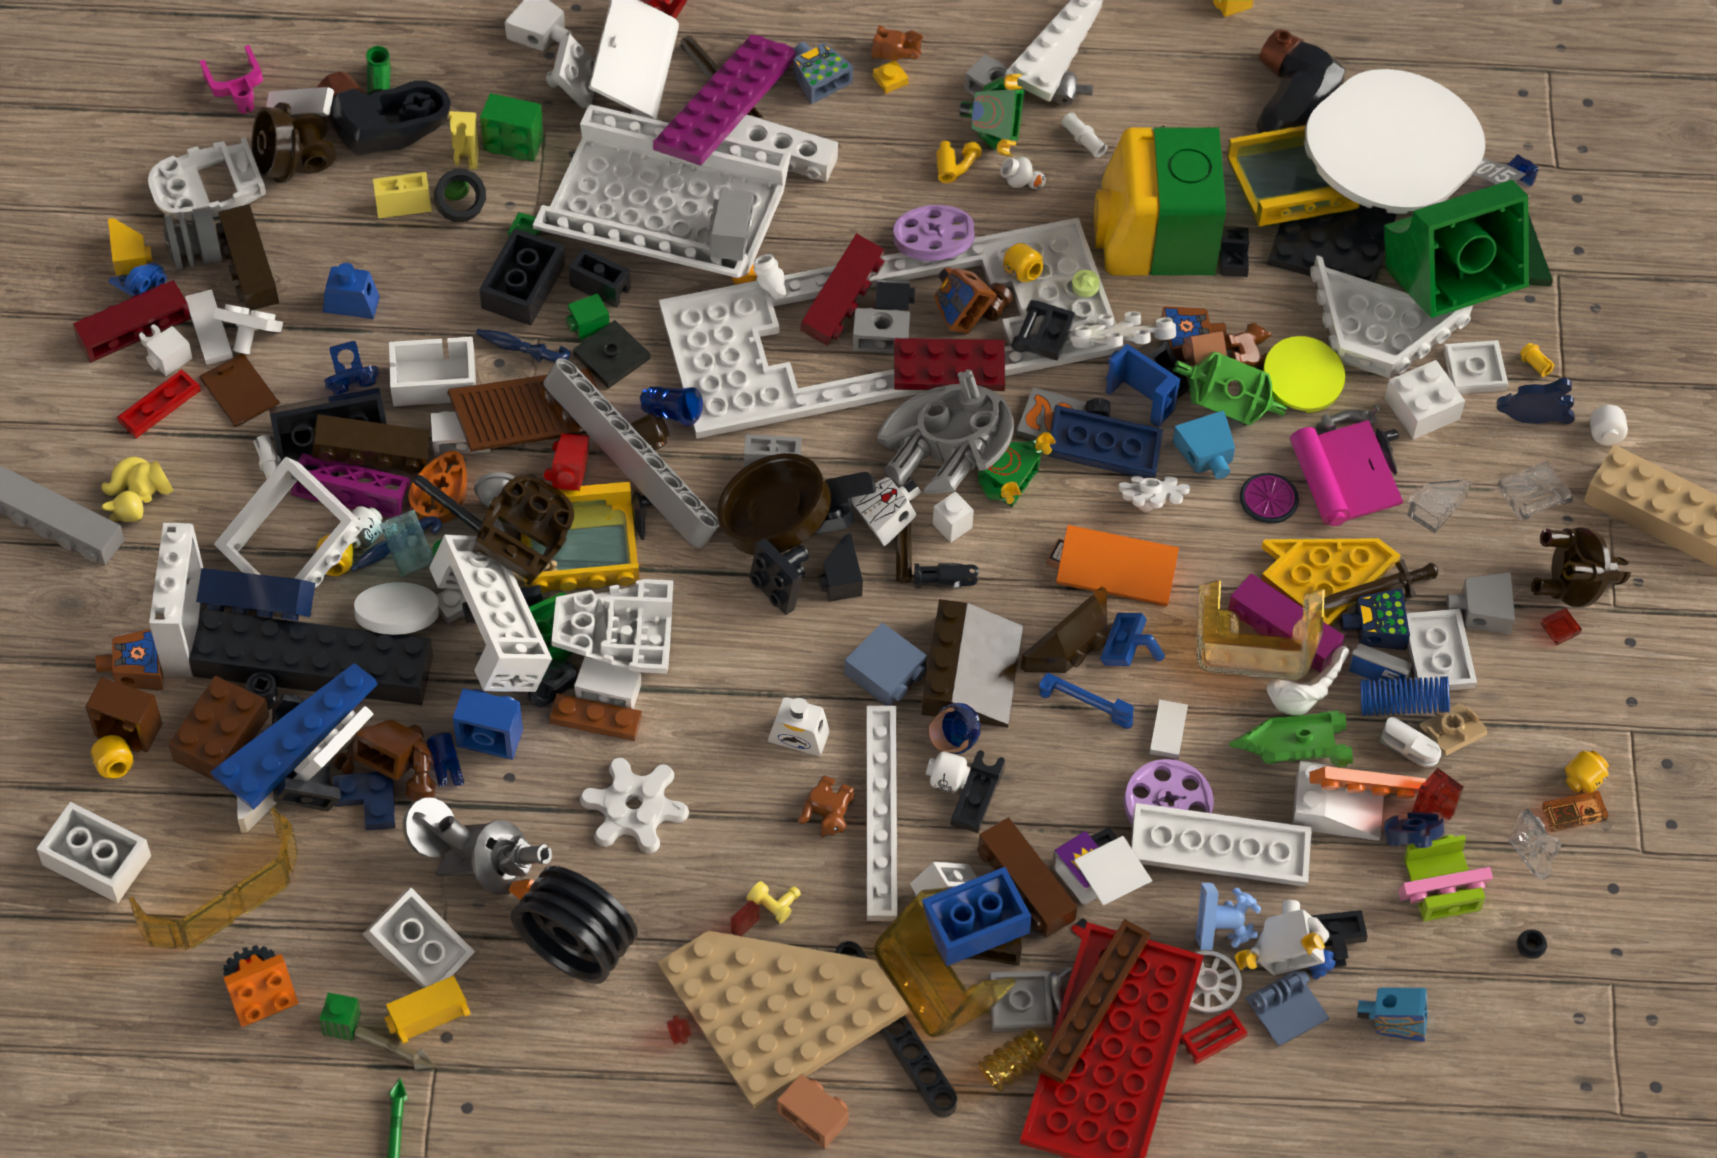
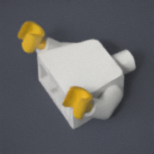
M1286 900L1282 903L1281 915L1266 919L1264 930L1255 946L1250 950L1239 951L1234 958L1239 970H1243L1246 966L1249 969H1255L1257 963H1260L1273 976L1325 963L1323 949L1325 948L1324 943L1329 938V932L1317 918L1311 917L1305 910H1301L1298 901Z

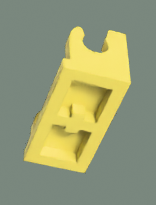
M449 111L454 163L458 166L460 164V157L468 156L469 169H477L480 144L476 113Z
M426 172L373 179L378 219L432 212Z

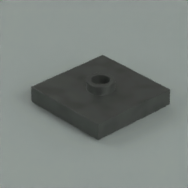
M616 320L573 349V355L586 368H589L608 389L651 359L650 353Z

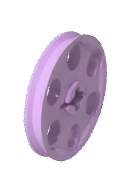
M928 205L912 209L899 217L893 228L894 243L897 249L910 258L923 261H939L958 256L972 245L975 238L972 218L963 210L946 205ZM937 216L938 218L931 219L929 217ZM957 222L962 223L959 225H953V223ZM915 225V227L908 228L906 226ZM954 238H963L961 240H952ZM907 241H916L914 243H906ZM931 247H939L938 249H929Z
M1161 759L1143 765L1132 775L1124 796V808L1127 818L1132 825L1135 803L1189 810V807L1199 805L1204 809L1205 813H1212L1214 800L1208 781L1197 769L1178 760ZM1165 770L1168 772L1170 779L1159 781L1155 778L1154 772ZM1186 779H1192L1197 783L1198 788L1194 791L1186 790L1182 782ZM1135 787H1144L1149 795L1146 798H1138L1133 794L1132 790ZM1169 797L1170 801H1174L1173 806H1169L1167 802H1164V798Z

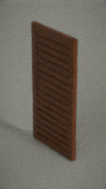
M581 369L580 371L597 388L590 369ZM547 375L448 389L447 392L471 452L560 438L562 433L576 435L588 433L545 388L543 381Z

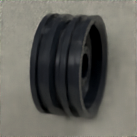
M560 866L545 867L539 874L538 879L531 885L530 892L524 894L510 915L517 933L540 957L569 976L592 984L603 983L608 978L610 971L618 964L619 958L625 955L629 946L633 944L638 936L634 920L611 894L587 877Z

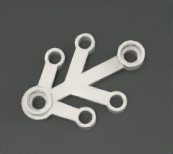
M1130 311L1124 314V321L1114 325L1113 315L1101 314L1097 316V323L1093 326L1075 327L1074 331L1069 333V339L1072 341V345L1078 348L1091 347L1094 345V342L1106 344L1110 347H1118L1123 345V340L1132 341L1136 344H1146L1151 341L1150 333L1153 332L1154 337L1160 340L1176 337V324L1173 323L1171 318H1159L1156 320L1155 325L1136 326L1141 324V313Z

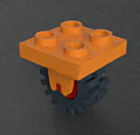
M254 945L252 950H248V947L242 948L243 953L240 954L236 951L233 953L234 959L229 957L226 960L227 965L223 967V979L241 1028L299 1004L281 954L276 956L272 949L268 951L267 947L262 946L259 950L258 945Z

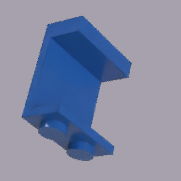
M1128 344L1120 351L1116 350L1113 352L1108 360L1109 372L1106 376V393L1111 395L1124 381L1153 401L1150 422L1159 428L1175 411L1180 378Z

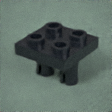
M766 538L756 543L749 578L752 584L769 598L772 605L779 608L785 615L795 610L801 579L805 575V570L801 564L808 560L809 553L801 544L782 555Z

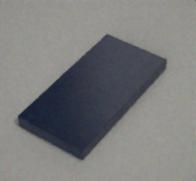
M1055 405L1049 433L1056 442L1055 444H1050L1052 451L1045 456L1131 476H1141L1142 478L1156 477L1163 429Z

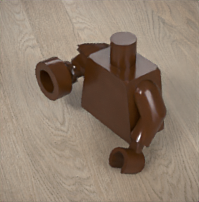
M386 720L374 726H365L355 733V737L347 746L348 751L340 753L334 758L336 769L338 771L341 769L344 775L353 773L355 766L352 759L394 780H398L412 768L415 770V774L407 781L406 796L413 801L420 798L435 797L436 783L428 775L430 765L434 766L431 751L425 742H422L424 735L418 725L406 727L394 720Z

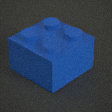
M463 688L453 715L457 747L513 760L523 732L520 701H516L509 696L499 697L490 695L480 689L469 690Z

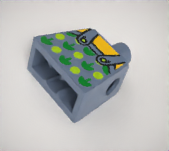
M801 42L794 48L796 57L793 63V73L811 105L853 83V66L826 43L810 48L805 42Z

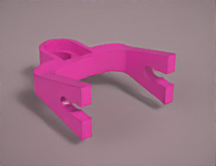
M250 45L244 47L248 56L247 61L252 71L235 80L226 82L214 81L205 60H200L203 79L213 96L224 97L231 95L234 103L237 104L238 111L242 114H247L246 107H248L249 112L254 110L253 87L263 81V76Z

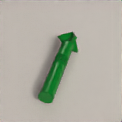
M399 1077L388 1093L390 1096L389 1100H392L387 1158H400L404 1101H407L408 1098L402 1080Z

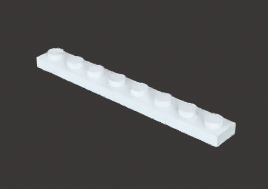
M867 706V921H897L896 706Z

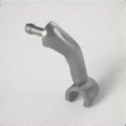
M1374 405L1371 411L1347 409L1331 416L1325 414L1321 418L1322 422L1317 423L1316 427L1323 434L1335 430V424L1344 421L1360 423L1369 420L1370 424H1374L1377 421L1375 414L1380 410V406Z

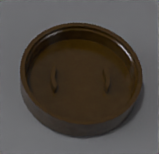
M792 453L770 455L749 464L729 481L718 502V521L730 542L738 550L754 555L756 543L766 538L782 553L803 543L817 531L828 514L831 504V492L820 469L809 458Z

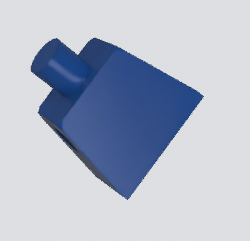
M342 263L339 266L331 267L325 287L323 312L374 319L380 296L370 272L354 269L350 263Z

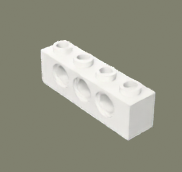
M746 115L728 135V137L791 151L788 172L801 174L813 180L827 182L838 159V142L750 115Z

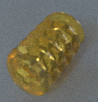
M1027 1028L1023 1030L1022 1035L1014 1036L1012 1042H1005L1003 1049L998 1047L993 1051V1055L987 1054L984 1056L983 1062H978L979 1068L989 1084L999 1092H1002L1004 1087L1001 1081L1004 1080L1011 1086L1014 1084L1012 1074L1019 1079L1024 1077L1022 1067L1029 1073L1034 1071L1031 1061L1038 1065L1042 1058L1041 1055L1046 1051V1047L1039 1036L1032 1029Z

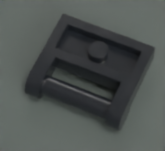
M1031 300L1026 308L1027 315L1018 336L1014 337L1011 347L1017 352L1027 351L1058 361L1074 323L1076 312L1037 300ZM1045 316L1036 339H1030L1029 336L1037 317Z

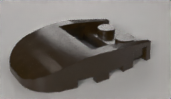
M528 475L517 476L511 479L503 487L502 492L497 497H494L490 503L472 552L475 554L477 551L481 552L527 579L526 584L530 585L550 564L565 544L568 530L571 528L574 520L573 505L564 493L543 480ZM497 519L546 547L543 555L494 527L495 521Z

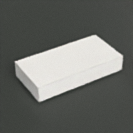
M1159 700L1149 754L1173 759L1179 758L1188 708L1187 704Z

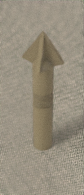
M360 1025L354 1032V1037L414 1063V1070L436 1067L423 1048L417 1052Z

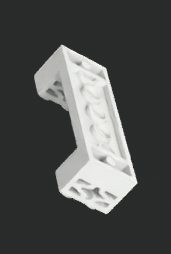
M444 535L429 569L438 588L462 590L485 641L486 647L474 670L483 691L536 692L552 658L512 571L479 551L476 554L473 553L472 550L477 536Z

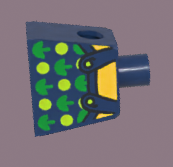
M1402 588L1357 598L1354 613L1340 615L1341 630H1357L1359 643L1368 647L1406 650L1410 632Z

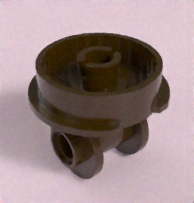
M286 102L277 103L274 107L261 108L255 117L252 129V155L261 177L275 178V181L278 183L289 182L295 170L307 174L323 171L330 167L336 159V150L333 144L322 140L328 132L326 120L322 116L312 113L291 117V107Z

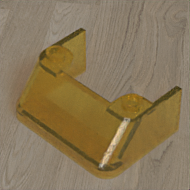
M1213 580L1199 585L1196 659L1202 670L1213 673L1284 680H1298L1307 675L1323 635L1325 589H1317L1304 594L1303 618L1296 622L1293 629V638L1241 634L1239 616L1232 610L1220 609L1221 580Z
M952 887L921 890L880 935L874 947L879 963L925 1033L931 1037L945 1036L988 1013L1016 983L1014 978L982 981L980 984H974L966 990L950 965L946 966L934 942L922 899Z

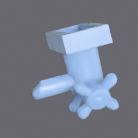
M1201 882L1195 940L1200 950H1213L1215 929H1233L1234 932L1229 933L1227 937L1229 940H1233L1231 945L1234 948H1237L1240 943L1249 941L1250 938H1257L1258 933L1253 931V924L1250 923L1246 927L1244 925L1245 912L1249 907L1258 914L1261 911L1260 906L1256 904V899L1245 892L1242 893L1239 888H1234L1232 892L1237 896L1236 900H1238V903L1234 906L1232 901L1228 900L1223 905H1218L1219 893L1213 883Z

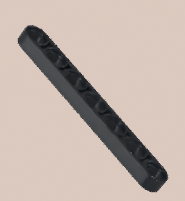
M853 941L842 942L835 951V953L841 954L844 951L851 950L856 953L857 957L868 959L862 948ZM904 1015L894 1021L901 1023L904 1027L903 1032L900 1034H891L887 1030V1026L879 1032L931 1112L938 1117L951 1116L957 1108L956 1092L907 1017ZM908 1046H914L920 1051V1055L917 1058L909 1059L903 1055V1050ZM927 1070L933 1072L936 1079L932 1083H923L918 1076L922 1071ZM940 1095H946L952 1100V1104L947 1108H940L935 1104V1099Z

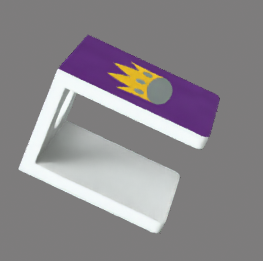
M1086 831L1055 849L1052 862L1053 871L1082 906L1098 898L1074 861L1099 848Z

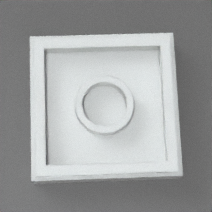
M1498 340L1444 344L1443 351L1448 375L1460 394L1507 391L1508 381Z

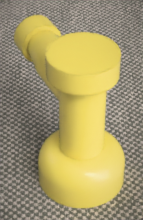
M762 881L758 882L750 890L746 900L752 905L762 904L776 916V921L780 924L783 923L792 911L788 906L801 895L799 889L792 886L786 894L776 901L768 895V886Z

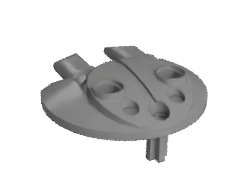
M970 369L958 373L957 376L960 384L936 387L905 401L885 420L877 437L879 444L884 447L899 449L884 468L885 475L891 478L897 486L901 487L922 459L927 458L930 454L936 460L943 461L945 459V462L924 489L925 494L954 492L969 470H973L976 465L979 471L987 470L1008 448L1014 432V420L1006 401L994 391L977 386Z

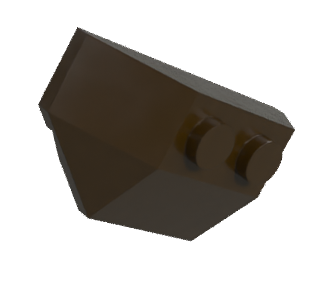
M1103 586L1100 587L1077 609L1031 648L1026 650L1022 654L1021 669L1024 672L1066 673L1073 666L1075 668L1080 666L1086 659L1087 654L1093 649L1098 650L1107 639V589Z

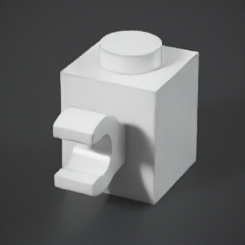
M152 325V337H146L142 332L139 334L142 345L147 348L148 356H146L148 363L154 370L159 369L165 376H168L193 359L189 342L173 326L161 333L156 325Z

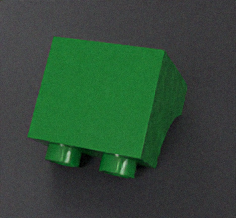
M1513 180L1414 210L1412 217L1384 225L1386 271L1430 318L1529 287L1528 194Z

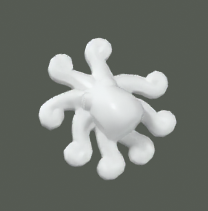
M1141 476L1131 477V484L1126 482L1119 483V491L1123 493L1122 498L1124 500H1132L1134 506L1146 513L1151 512L1155 508L1162 507L1168 499L1174 505L1182 503V495L1189 493L1190 486L1187 484L1177 486L1178 479L1171 476L1165 477L1164 481L1155 478L1143 479Z

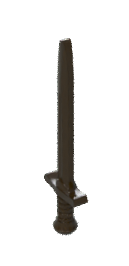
M1400 559L1395 563L1399 573L1326 596L1313 603L1311 609H1329L1355 602L1360 596L1403 587L1406 598H1412L1416 596L1413 582L1425 578L1435 579L1438 576V567L1434 563H1428L1423 568L1409 572L1405 560Z

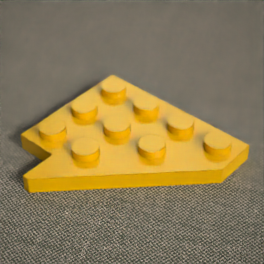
M1379 538L1265 539L1262 542L1261 548L1276 559V561L1262 573L1261 580L1329 626H1332L1340 618V615L1349 610L1357 601L1322 610H1313L1311 605L1334 593L1381 579L1400 559V554Z

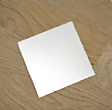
M1124 836L1074 860L1103 906L1152 882V879Z

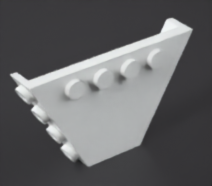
M1316 255L1315 264L1311 266L1312 282H1317L1318 286L1316 291L1317 302L1319 306L1323 305L1324 309L1322 314L1323 325L1325 329L1329 328L1330 332L1328 337L1329 347L1336 352L1343 364L1390 379L1396 373L1402 374L1410 367L1412 361L1416 358L1422 359L1425 357L1432 346L1436 343L1442 344L1449 338L1452 331L1456 328L1462 329L1471 320L1470 314L1473 305L1430 318L1408 293L1326 268L1321 256Z

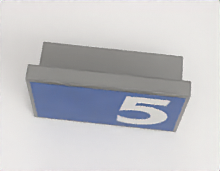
M1359 643L1356 650L1354 649L1348 672L1369 680L1374 679L1375 682L1380 679L1381 684L1382 680L1385 679L1386 686L1387 680L1390 678L1392 689L1393 679L1395 678L1397 690L1398 679L1401 678L1403 690V679H1408L1413 663Z

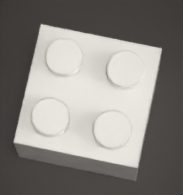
M1437 360L1390 379L1384 398L1412 439L1460 420L1465 404L1464 398Z

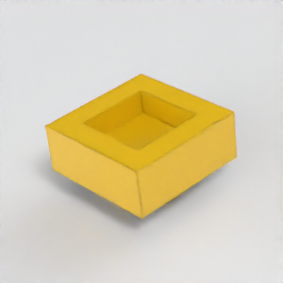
M891 61L873 69V77L885 94L908 85L909 77L897 61Z

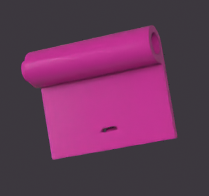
M1369 420L1317 435L1314 428L1305 427L1295 431L1290 436V442L1324 524L1339 526L1345 521L1403 504L1402 497Z

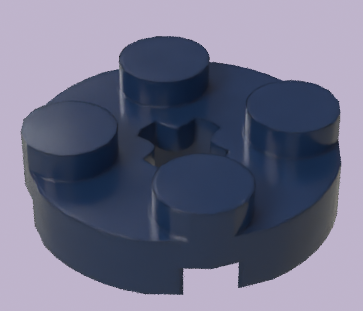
M1431 812L1407 813V819L1399 820L1398 815L1384 822L1385 837L1389 846L1414 844L1416 848H1427L1432 846V840L1443 836L1445 832L1443 818L1439 820V815Z

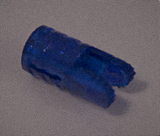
M438 733L428 738L426 743L433 757V768L438 786L445 787L447 785V770L450 771L451 779L455 786L464 785V777L452 735L450 733Z

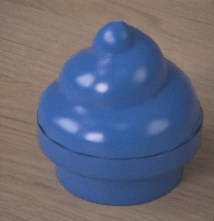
M1323 949L1325 963L1307 967L1315 980L1325 976L1327 971L1333 970L1336 963L1333 960V952Z

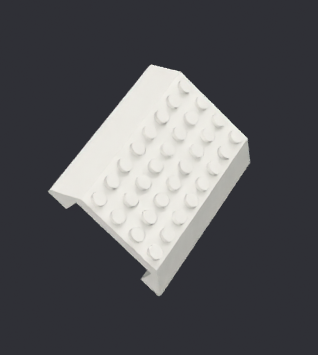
M589 104L580 123L582 139L550 207L541 206L532 226L536 230L739 278L749 273L782 197L791 151L727 136L700 166L653 150V141L668 126V122ZM721 189L754 192L752 219L743 260L710 257L711 246H706L707 230L710 225V216L713 214L714 199H719Z

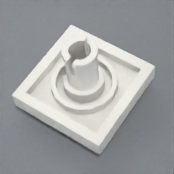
M570 34L561 37L554 69L547 72L546 80L552 88L560 86L584 109L588 108L589 104H592L595 92L588 88L595 59Z
M225 304L224 309L215 308L213 319L235 323L238 326L233 351L251 353L255 330L261 329L273 332H281L283 322L275 320V314L252 310L251 314H249L250 309L228 304Z

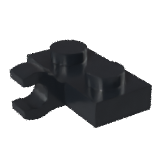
M1362 910L1310 915L1317 918L1329 932V938L1324 943V946H1331V951L1334 953L1333 960L1336 961L1334 967H1344L1347 965L1345 960L1348 959L1346 944L1367 941L1368 935Z

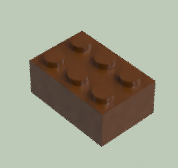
M214 676L168 744L173 761L217 781L210 772L252 741L269 718L266 699Z

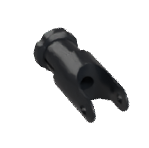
M914 563V587L919 589L920 586H938L939 589L973 586L978 582L979 568L976 565H963L961 563H938L937 566H920L919 563ZM970 569H974L975 572L971 573Z

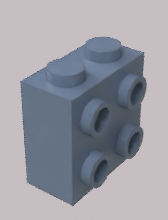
M882 622L845 659L844 675L885 706H890L895 700L900 701L906 695L908 687L914 681L919 682L924 677L927 671V655Z

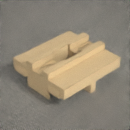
M1460 703L1451 707L1449 713H1440L1439 709H1437V715L1419 724V729L1428 738L1435 741L1446 756L1487 735L1486 726L1479 722V716L1468 706L1465 707Z

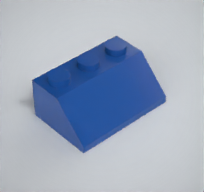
M1005 867L922 899L934 942L946 966L1030 933L1031 915Z

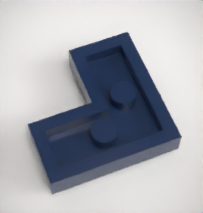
M380 772L333 775V787L340 788V800L335 804V807L364 805L366 831L396 828L394 782L392 778Z

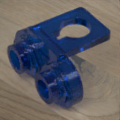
M350 341L329 348L336 374L327 377L324 383L325 387L331 390L334 395L348 392L351 384L359 383L361 388L376 384L375 379L380 374L377 366L363 367L356 341ZM350 350L354 354V359L351 362L352 368L346 369L345 365L338 361V355L341 351Z

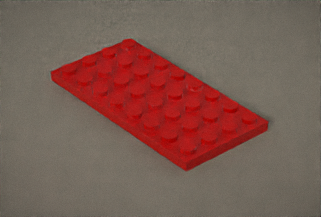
M1087 922L1051 1041L1117 930ZM1152 940L1147 942L1064 1085L1040 1073L1020 1138L1021 1145L1065 1158H1146L1204 955Z

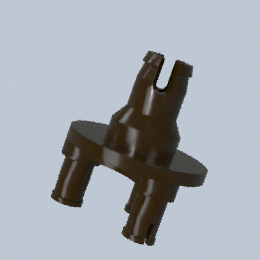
M1578 527L1574 529L1565 528L1562 531L1546 528L1541 532V545L1544 547H1556L1551 565L1552 579L1534 578L1531 582V591L1534 592V595L1551 596L1553 599L1563 601L1568 606L1584 608L1594 604L1601 597L1607 584H1624L1630 578L1631 572H1624L1618 569V565L1626 566L1629 562L1621 557L1610 556L1605 540L1597 531Z

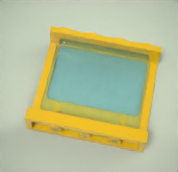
M1306 125L1240 136L1229 140L1226 158L1259 227L1359 208L1360 204L1340 194L1317 173V166L1312 159H1309L1305 150Z
M630 482L581 486L580 491L558 489L569 498L573 505L574 520L572 526L568 530L565 544L553 559L557 562V570L542 572L530 585L526 584L527 579L524 578L525 587L540 585L541 592L545 593L555 590L572 591L577 588L588 587L597 589L609 585L628 586L640 580ZM521 533V542L543 555L546 547Z

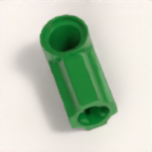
M373 46L366 53L367 95L390 89L391 63L389 51L383 46Z

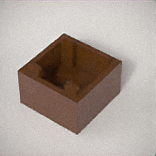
M102 677L99 679L85 705L93 733L98 740L104 736L118 735L124 738L131 751L137 753L140 750L148 753L163 725L155 695Z

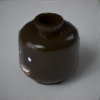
M651 413L631 422L630 425L654 451L667 444V437L670 436V433L662 416L657 418L655 414Z

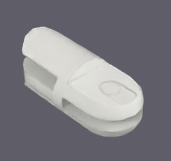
M1390 717L1387 719L1379 740L1380 743L1421 767H1433L1439 762L1441 749L1435 741L1397 718Z

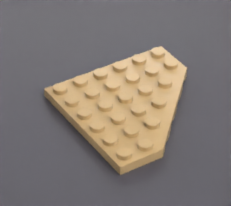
M707 931L657 962L659 969L753 1109L786 1090L800 1074L805 1077L909 1013V1007L875 960Z

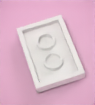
M1449 609L1406 613L1410 632L1408 648L1413 663L1414 675L1418 682V692L1420 677L1423 680V689L1424 678H1428L1429 686V678L1432 677L1434 683L1436 676L1439 681V690L1440 676H1448L1449 691L1476 688L1477 680L1461 610Z
M366 706L357 714L352 710L294 769L297 775L293 779L308 782L368 721L373 713Z

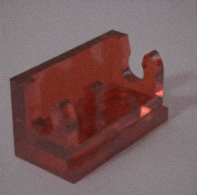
M1437 768L1420 786L1412 812H1438L1442 817L1450 820L1455 815L1464 786Z

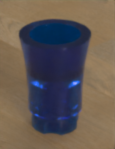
M649 387L644 389L640 396L643 412L647 414L653 413L657 417L662 416V418L673 420L686 426L695 424L700 418L703 409L702 395L695 387Z

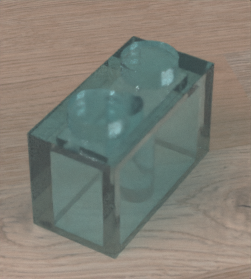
M415 510L398 515L379 524L401 577L431 565L434 557Z

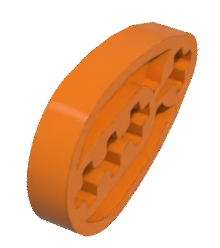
M447 451L433 459L418 475H422L436 487L446 484V487H442L441 491L463 506L467 493V470L464 457L457 451ZM453 462H456L457 465H453L448 472L447 465H451ZM414 482L412 483L408 497L410 509L417 519L421 520L425 517L435 516L444 524L456 517L436 500L435 510L432 509L430 513L426 512V509H430L432 506V497L416 486Z

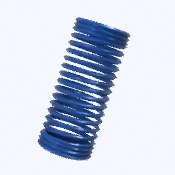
M1437 676L1434 683L1433 678H1429V686L1428 678L1425 677L1424 689L1423 680L1420 677L1419 692L1416 677L1414 678V686L1412 685V678L1408 679V688L1407 679H1403V691L1402 681L1399 678L1398 694L1396 679L1394 678L1393 697L1390 678L1387 680V689L1386 680H1382V692L1380 679L1377 680V695L1375 680H1372V698L1370 680L1361 679L1360 681L1363 717L1374 716V710L1377 716H1379L1380 711L1381 715L1384 716L1385 708L1386 714L1389 716L1390 706L1392 715H1395V703L1398 715H1400L1401 709L1402 714L1405 715L1406 707L1407 713L1410 715L1411 704L1412 712L1415 715L1416 702L1419 714H1421L1422 708L1423 713H1427V705L1428 712L1431 714L1432 703L1433 711L1436 714L1437 699L1439 712H1450L1448 676H1440V690Z

